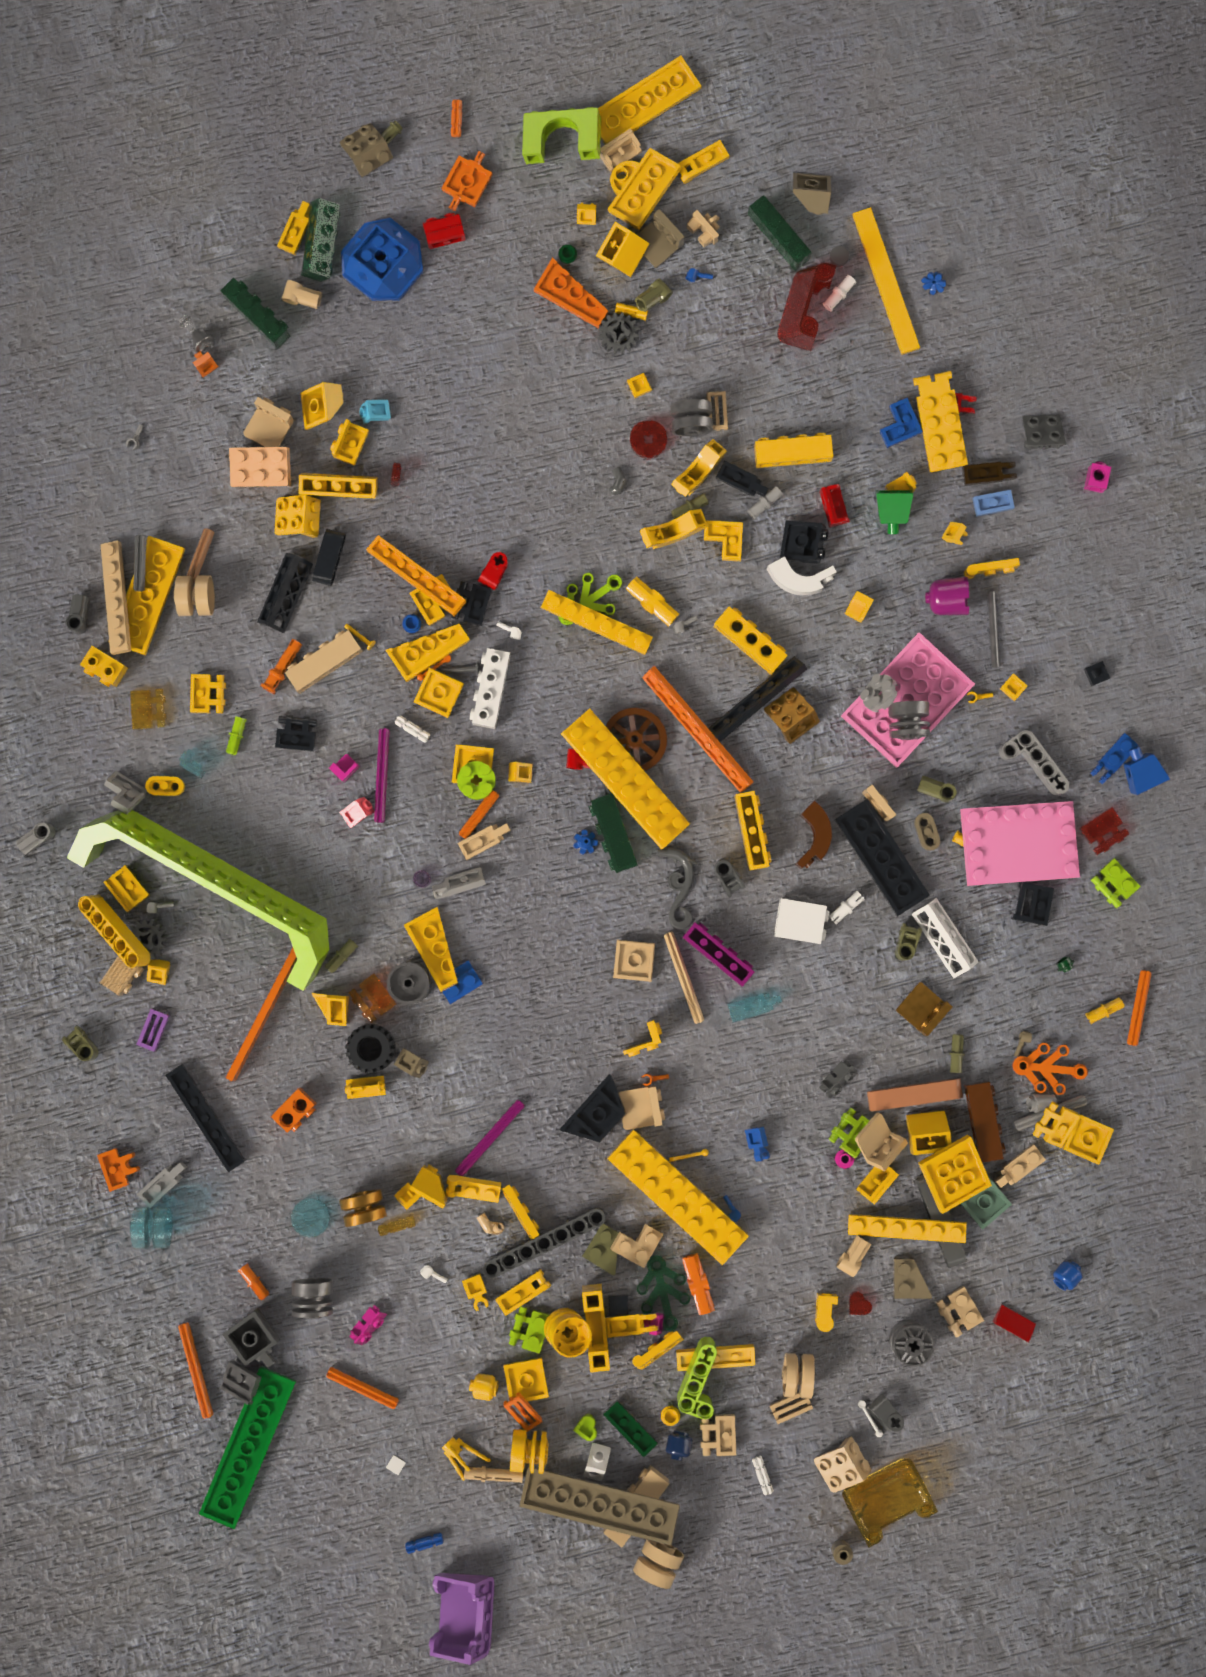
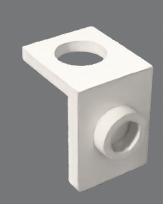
M592 1443L583 1477L602 1482L610 1455V1447ZM589 1472H596L599 1475H593Z

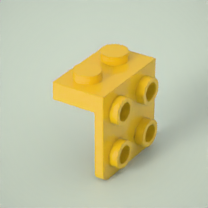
M308 495L279 497L276 501L275 534L279 536L302 534L312 538L318 537L321 500Z
M654 1019L647 1021L652 1040L624 1049V1055L628 1054L629 1057L640 1054L641 1049L647 1048L650 1051L658 1048V1044L661 1043L659 1035L662 1034L659 1022L655 1023Z

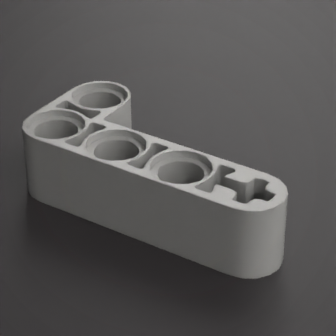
M1024 730L1000 747L999 755L1004 760H1011L1022 754L1051 794L1061 795L1068 791V780L1031 731ZM1021 735L1028 737L1029 742L1027 745L1020 741ZM1006 746L1013 749L1012 756L1005 753ZM1033 750L1039 752V760H1035L1032 757ZM1044 766L1050 767V776L1043 772ZM1057 783H1061L1062 786L1057 790Z

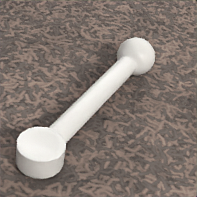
M860 1400L858 1406L863 1409L875 1429V1435L882 1437L883 1432L878 1429L868 1412L866 1402Z

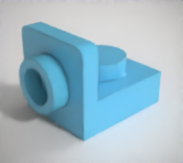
M366 400L360 407L359 413L363 419V424H368L370 421H388L391 419L388 400Z

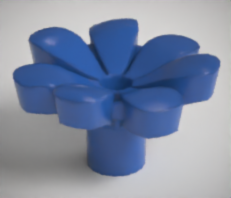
M929 272L921 280L924 283L923 288L925 290L930 288L929 293L932 295L936 294V290L942 293L946 286V280H943L942 274L938 272Z
M584 829L581 831V835L575 834L574 839L577 842L573 844V847L575 849L580 848L579 853L582 855L586 853V850L592 854L594 852L593 846H598V841L594 840L595 833L591 832L588 834L587 830Z

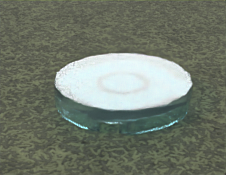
M304 1199L297 1203L292 1210V1226L301 1236L316 1237L329 1226V1209L319 1199Z

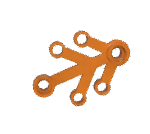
M1040 1043L1037 1049L1027 1057L1019 1056L1014 1059L1012 1064L1014 1072L1018 1075H1025L1038 1093L1045 1092L1047 1086L1044 1082L1039 1081L1032 1071H1039L1053 1087V1092L1057 1095H1063L1066 1087L1059 1083L1051 1073L1069 1074L1075 1079L1080 1080L1084 1079L1088 1074V1070L1083 1064H1075L1073 1067L1052 1065L1061 1056L1069 1054V1048L1066 1045H1059L1056 1051L1040 1064L1032 1062L1041 1054L1049 1053L1050 1046L1047 1043ZM1042 1045L1047 1047L1045 1052H1042L1040 1049ZM1061 1047H1064L1066 1049V1052L1064 1054L1060 1053ZM1021 1062L1026 1064L1025 1069H1020L1019 1065ZM1079 1068L1083 1069L1082 1075L1077 1074ZM1040 1083L1043 1085L1041 1091L1037 1089V1085ZM1059 1085L1062 1086V1091L1060 1093L1056 1091V1088Z

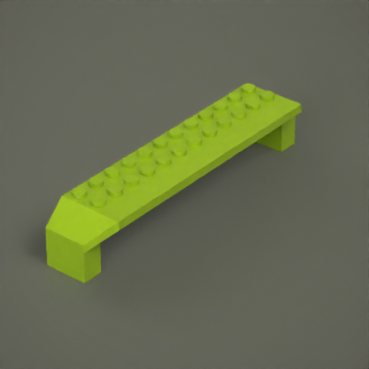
M119 810L94 819L79 829L67 859L84 868L100 857L107 841L118 838L286 932L289 935L297 957V961L286 982L304 991L316 978L330 950L327 919L134 810H131L127 815Z

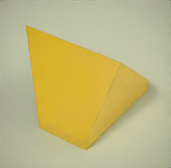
M312 993L327 1019L328 1025H347L349 996Z

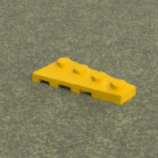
M457 624L437 631L434 634L420 637L412 642L403 643L398 647L389 648L386 652L406 682H409L468 643L470 639L461 625Z
M438 907L404 924L407 933L440 992L457 984Z

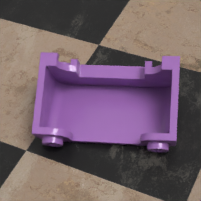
M436 1574L433 1580V1588L436 1593L441 1594L439 1632L435 1633L429 1641L430 1656L472 1665L485 1658L490 1651L494 1579L485 1575Z

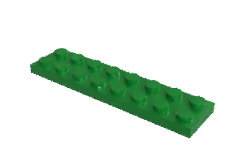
M260 1366L257 1375L262 1378L256 1395L252 1398L253 1404L247 1405L244 1403L199 1511V1515L232 1529H235L296 1384V1380Z

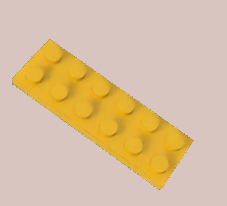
M681 55L598 108L601 116V140L604 145L630 128L635 132L701 89V84Z
M149 535L146 540L145 590L138 592L133 589V575L126 594L131 651L145 656L185 552L183 547Z

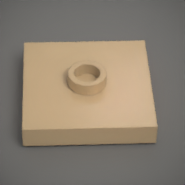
M873 785L863 791L862 794L869 800L870 804L884 821H888L896 816V813L888 805L886 798L882 794L880 795Z
M617 940L613 978L652 982L655 943Z

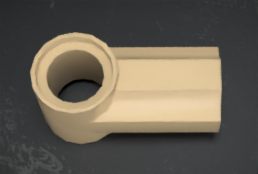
M287 280L282 300L292 305L301 304L318 309L321 303L322 292L303 287L298 282Z
M856 1235L847 1252H844L838 1260L836 1267L854 1277L861 1267L862 1259L872 1244Z

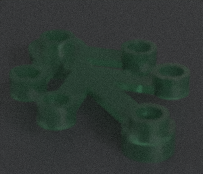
M654 1255L647 1262L648 1272L636 1287L638 1294L645 1295L648 1292V1285L655 1276L657 1284L647 1301L641 1304V1311L644 1314L651 1313L652 1306L660 1295L665 1315L662 1322L663 1327L667 1331H674L678 1327V1320L672 1315L668 1294L678 1299L683 1305H687L690 1302V1295L686 1292H680L664 1282L663 1274L673 1279L678 1286L684 1285L686 1278L684 1274L676 1273L666 1267V1261L663 1257ZM659 1262L660 1267L654 1268L653 1263ZM678 1276H682L684 1280L683 1282L678 1283L676 1281V1278ZM644 1285L646 1287V1290L644 1292H640L638 1289L639 1286ZM683 1295L688 1297L686 1302L681 1301ZM648 1304L651 1308L649 1311H645L643 1306ZM672 1319L674 1321L673 1325H667V1320Z

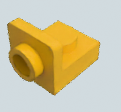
M905 472L901 477L887 484L885 488L886 490H912L914 492L917 483L912 475Z

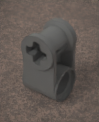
M721 860L715 864L714 872L729 898L737 890L746 888L730 862ZM722 863L728 866V871L724 875L718 871V867Z
M880 1394L867 1407L870 1414L887 1431L898 1432L904 1427V1419L884 1395ZM891 1419H895V1421H894L895 1426H891V1424H892Z

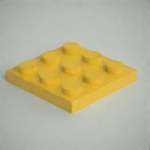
M968 1134L918 1162L938 1210L942 1214L992 1186L974 1142Z

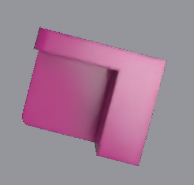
M345 754L336 764L333 763L329 767L344 783L360 768L348 754Z

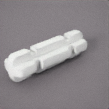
M401 715L395 720L397 726L403 727L408 733L419 737V740L427 742L430 737L428 732L422 731L419 726L411 721H406L407 719Z
M762 1456L752 1458L760 1485H762L763 1494L769 1495L773 1493L774 1490L771 1483H769L770 1479Z

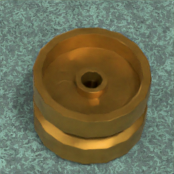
M381 1189L365 1190L339 1199L341 1210H354L343 1217L345 1227L365 1224L387 1216L385 1206H372L383 1199Z

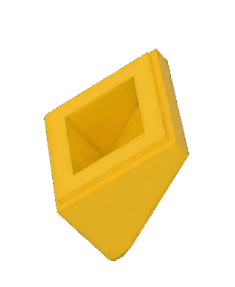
M510 762L508 781L531 783L533 764Z
M151 959L148 964L147 981L166 985L170 962Z

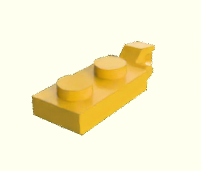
M302 201L299 210L295 209L294 212H291L277 245L279 249L296 255L310 223L311 215H309L311 206L309 203Z

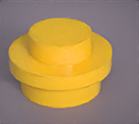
M666 1406L661 1411V1420L664 1424L673 1426L679 1422L680 1412L675 1406Z

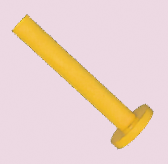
M348 624L344 626L357 638H359L366 645H368L367 650H371L373 648L376 641L373 640L370 642L368 639H366L363 635H361Z

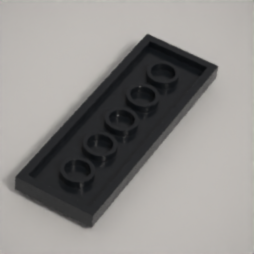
M868 799L835 819V822L896 916L901 915L930 896Z

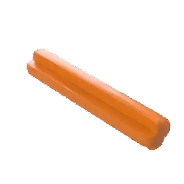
M492 790L484 798L459 831L461 837L466 839L470 836L499 798L497 792Z

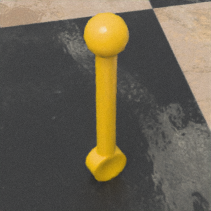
M703 1149L700 1152L669 1157V1162L700 1155L707 1156L709 1151Z

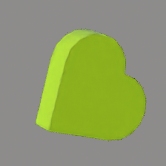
M591 1414L584 1415L573 1429L574 1432L587 1441H593L597 1436L594 1416Z

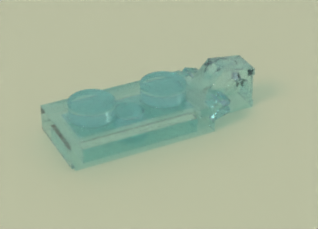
M762 993L729 1003L727 1006L732 1023L770 1012L774 1010L773 1005L781 1003L782 1000L780 995L770 997L769 993Z

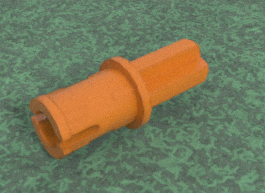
M248 1263L238 1270L247 1282V1287L250 1286L260 1300L265 1299L269 1295V1291L259 1279L261 1277L256 1276Z

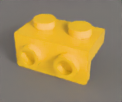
M346 419L344 423L340 424L338 439L333 441L330 450L334 458L355 466L369 430Z

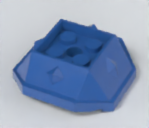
M392 218L364 223L341 251L343 278L372 301H400L423 273L420 241ZM380 255L386 256L383 261L376 260Z

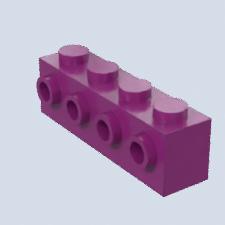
M701 922L699 924L693 923L682 938L739 986L743 987L754 974L753 966L745 959L741 961L737 958L738 953L731 947L725 948L722 945L723 941L718 936L714 935L712 937L707 933L709 929Z

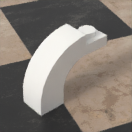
M785 557L767 567V571L773 581L783 590L795 595H812L821 592L823 589L821 583H829L836 574L834 566H831L816 575L801 576L792 570Z

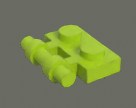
M1115 858L1099 871L1104 878L1100 880L1097 875L1091 878L1096 890L1101 891L1107 898V902L1109 904L1112 903L1116 909L1122 905L1118 899L1120 895L1127 900L1141 887ZM1108 882L1115 888L1113 893L1106 886Z
M849 1108L841 1116L842 1120L837 1127L834 1126L831 1131L832 1134L828 1139L833 1143L838 1138L842 1139L843 1142L839 1147L853 1158H856L861 1150L855 1138L870 1120L863 1115L858 1120L854 1119L853 1116L856 1111ZM850 1124L852 1129L846 1134L843 1130Z
M520 1306L518 1313L514 1317L516 1321L513 1330H510L508 1344L516 1346L517 1340L520 1339L523 1340L521 1348L540 1354L545 1339L544 1324L550 1314L533 1309L530 1317L526 1315L527 1308ZM523 1322L529 1323L526 1334L520 1332Z

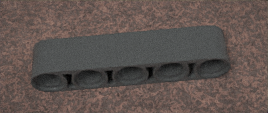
M924 1175L915 1178L929 1219L953 1221L949 1211L943 1214L939 1212ZM938 1241L948 1268L967 1262L961 1243Z

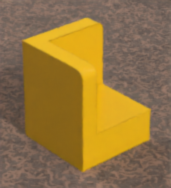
M857 591L845 611V615L861 623L874 599Z

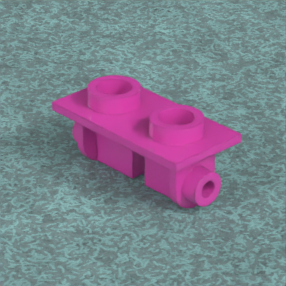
M377 1306L369 1307L362 1316V1319L366 1321L365 1325L358 1321L350 1331L351 1334L349 1336L355 1340V1344H366L371 1339V1334L375 1329L384 1323V1318L387 1314L379 1312L380 1309Z

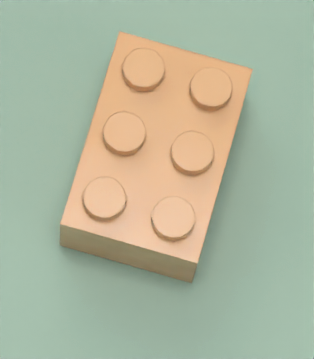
M229 448L231 487L291 486L290 448Z

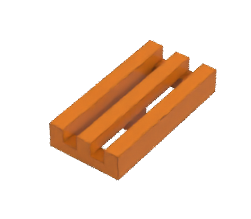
M520 1392L516 1393L515 1397H510L509 1401L503 1402L507 1411L527 1432L542 1423V1417ZM513 1404L520 1411L523 1417H525L528 1420L530 1425H528L524 1421V1419L517 1413V1411L512 1407Z

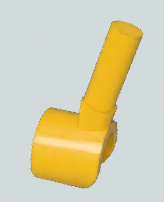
M969 692L967 696H975L974 701H968L970 704H974L980 699L993 697V693L976 694L975 692Z

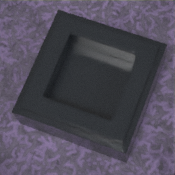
M608 1295L609 1316L628 1315V1295Z

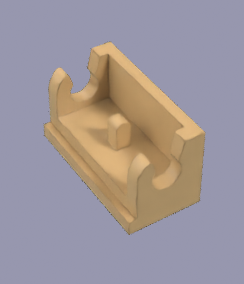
M630 128L601 147L600 158L611 173L618 164L630 161L642 153L639 147L641 144Z

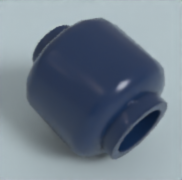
M674 1430V1433L668 1435L665 1450L668 1454H671V1459L682 1461L683 1457L687 1458L690 1456L693 1440L689 1437V1433Z

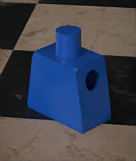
M1139 746L1128 750L1132 760L1124 764V769L1131 794L1139 795L1170 780L1153 753L1143 754Z

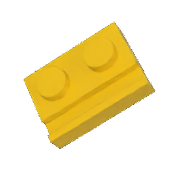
M124 865L103 882L126 912H130V910L150 896L127 865Z

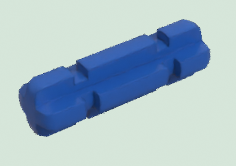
M436 1533L432 1537L430 1535L416 1539L415 1542L409 1541L405 1544L408 1554H411L416 1550L421 1551L431 1548L433 1545H441L444 1542L442 1533Z

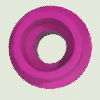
M841 1149L835 1155V1162L840 1168L847 1169L853 1165L854 1158ZM844 1155L848 1156V1161L845 1163L841 1160Z

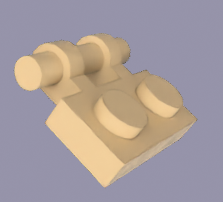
M964 1286L947 1295L950 1301L947 1305L943 1299L936 1302L939 1308L938 1312L941 1316H944L948 1323V1329L954 1333L955 1337L962 1335L959 1328L961 1325L964 1324L965 1328L970 1330L984 1321ZM953 1309H955L959 1316L956 1320H954L950 1313Z
M735 1414L715 1415V1423H710L709 1419H702V1423H700L702 1441H700L701 1448H703V1456L711 1455L710 1448H716L717 1456H735ZM710 1430H716L715 1441L710 1440Z

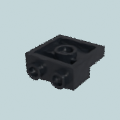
M786 520L780 558L785 557L786 560L820 564L821 559L825 558L826 551L823 548V543L828 539V529H826L823 523Z

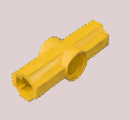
M637 576L627 586L626 590L640 602L641 606L650 614L657 616L668 627L679 616V613L665 602L664 597L660 593L650 589Z

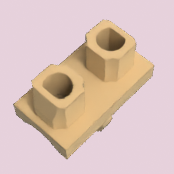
M696 210L692 215V219L687 223V229L692 234L698 229L703 232L698 237V241L703 247L711 243L715 245L719 234L716 232L720 228L717 224L719 217L717 215L711 217L708 213L703 217Z

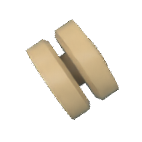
M785 1353L782 1368L783 1396L794 1398L799 1386L801 1398L812 1399L815 1377L813 1354H803L798 1366L797 1355L795 1353Z

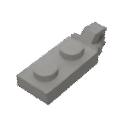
M478 867L446 877L442 883L432 886V891L435 899L486 885L483 871Z
M182 1161L174 1168L172 1165L166 1167L137 1195L149 1208H152L183 1178L180 1173L187 1166Z

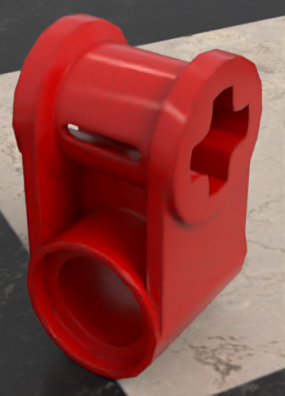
M496 552L491 556L478 582L493 590L497 589L508 566V560L504 553ZM502 558L504 564L496 566L495 559L499 560Z

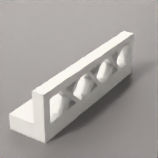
M937 898L912 913V916L920 928H922L923 933L953 978L970 970L978 963V960ZM925 911L929 917V922L923 921L919 914ZM932 928L938 930L940 933L939 938L932 935ZM942 944L950 948V954L944 953ZM953 960L959 962L962 967L961 970H955L952 965Z

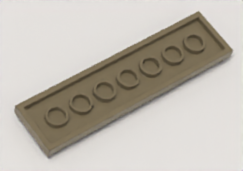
M530 1466L528 1467L519 1507L672 1545L680 1504L544 1470L543 1474H538V1468H534L533 1474L530 1473Z

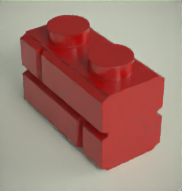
M448 213L444 215V218L437 219L432 217L423 223L429 250L466 240L459 214Z

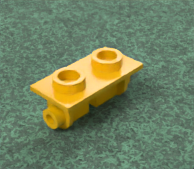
M384 1076L346 1080L345 1093L347 1094V1099L386 1095Z

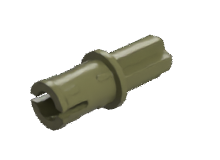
M701 494L690 501L686 500V504L672 510L671 514L676 519L688 511L700 509L709 503L705 494Z
M349 939L339 951H335L336 954L325 965V968L330 973H334L344 961H348L347 958L359 946Z
M961 1034L952 1035V1048L949 1055H951L950 1072L962 1073V1061L965 1054L963 1053L964 1036Z

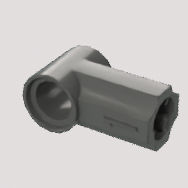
M79 594L72 595L69 616L66 618L67 628L77 635L83 634L87 629L86 619L90 602L89 597ZM80 620V625L77 628H73V623Z

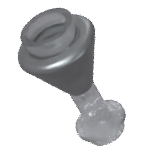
M182 316L179 319V326L181 328L186 327L191 333L195 351H201L202 354L210 352L214 348L213 336L197 330L191 323L193 320L191 316Z

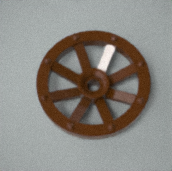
M641 708L624 709L613 715L607 722L606 727L610 732L614 728L625 736V738L617 740L621 745L626 744L625 749L628 753L631 749L633 750L634 760L644 771L654 767L663 757L667 746L666 730L660 719L650 711ZM634 715L647 718L639 730H636ZM628 716L630 731H627L616 722ZM651 723L656 726L659 734L643 735ZM633 736L638 738L636 743L631 741ZM660 740L658 752L653 751L644 741ZM639 748L652 757L649 762L642 765Z

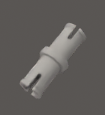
M775 486L764 497L761 496L759 501L747 510V513L755 520L766 509L769 510L771 505L783 496V493Z

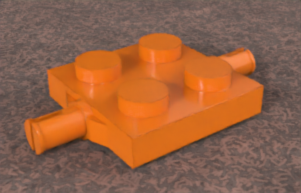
M478 151L474 160H467L458 156L441 188L443 192L453 197L449 206L451 210L456 211L460 202L476 207L492 177V172L481 165L485 157L483 152Z

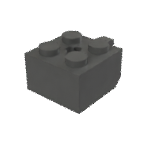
M259 1308L222 1334L245 1366L255 1359L258 1362L262 1360L267 1368L276 1362L271 1355L273 1352L271 1347L277 1344L280 1338ZM254 1334V1341L253 1339L250 1340L248 1336Z

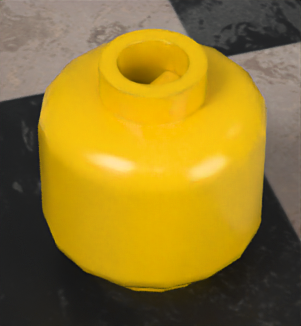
M478 1373L475 1379L470 1380L469 1391H472L475 1399L491 1401L493 1397L497 1396L499 1381H496L493 1375Z

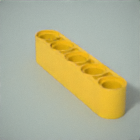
M89 895L79 899L78 906L80 911L128 967L134 968L149 964L151 957L148 950L100 895Z

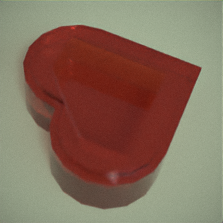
M394 462L392 486L399 485L401 463Z
M855 1291L850 1294L849 1315H867L871 1312L872 1304L867 1299H864L862 1293Z

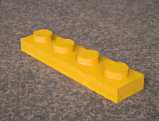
M754 1344L716 1347L717 1355L711 1369L755 1366ZM696 1348L676 1350L678 1371H687ZM698 1364L696 1367L703 1368L705 1365Z

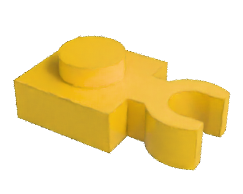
M481 1273L462 1280L468 1299H475L474 1309L479 1311L478 1302L480 1301L484 1302L487 1308L489 1302L482 1295L487 1293Z

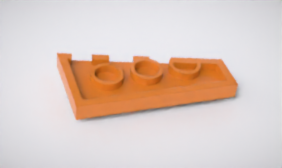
M552 257L536 284L534 292L599 329L601 321H604L608 314V310Z

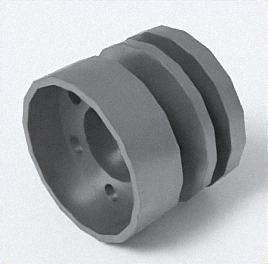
M903 701L892 703L888 707L889 717L898 720V722L889 724V728L898 729L889 732L890 738L916 740L930 736V730L921 729L930 726V722L921 721L922 717L929 716V702Z
M306 1278L291 1282L292 1295L301 1297V1299L292 1302L293 1307H298L292 1310L293 1317L318 1319L333 1314V1308L325 1307L332 1305L333 1300L324 1298V1296L333 1293L332 1279Z
M904 1320L896 1324L891 1330L889 1345L900 1362L907 1366L917 1367L924 1365L930 1360L934 1353V1341L931 1334L922 1324L914 1320ZM915 1342L917 1346H913L911 1349L909 1343Z

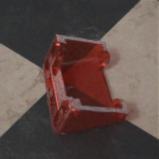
M821 263L800 270L794 275L777 332L780 342L804 350H812L819 325L816 319L806 316L812 294L818 296L822 289H830L837 265Z

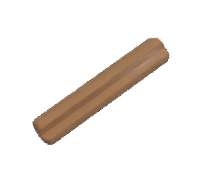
M207 528L203 530L187 576L192 577L193 583H195L196 577L201 571L214 536V532Z

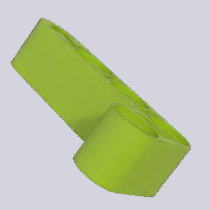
M703 1337L699 1340L677 1393L678 1407L681 1412L705 1420L711 1418L714 1413L712 1399L708 1395L701 1393L717 1355L715 1341L711 1337ZM698 1364L705 1365L703 1368L696 1367ZM690 1382H697L696 1385H689ZM684 1399H690L687 1403L682 1402ZM703 1405H708V1406H709V1407L706 1408V1409H701V1408H700V1407L703 1406Z

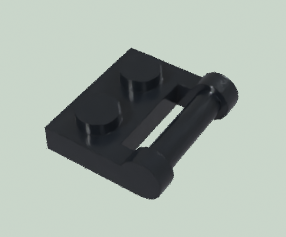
M1019 882L1018 888H1020L1016 913L1013 914L1012 920L1048 926L1054 888ZM1027 890H1033L1029 914L1024 916Z

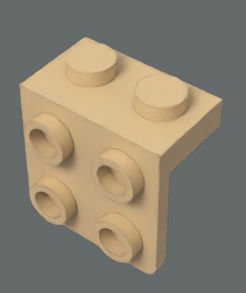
M257 397L254 402L257 409L244 430V436L263 447H280L294 422L290 415L291 412L282 406L280 409L274 406V402L264 397V399Z
M649 1086L619 1092L626 1111V1115L622 1118L625 1130L662 1125V1121L665 1120L664 1109L659 1108L658 1101H662L660 1089L656 1090V1086Z
M876 1113L855 1138L867 1164L883 1171L889 1167L908 1144L906 1138L890 1131L883 1115L880 1113Z
M852 1436L846 1438L839 1448L819 1455L814 1459L815 1465L830 1490L834 1493L863 1482L871 1472L868 1461L863 1457L858 1444Z

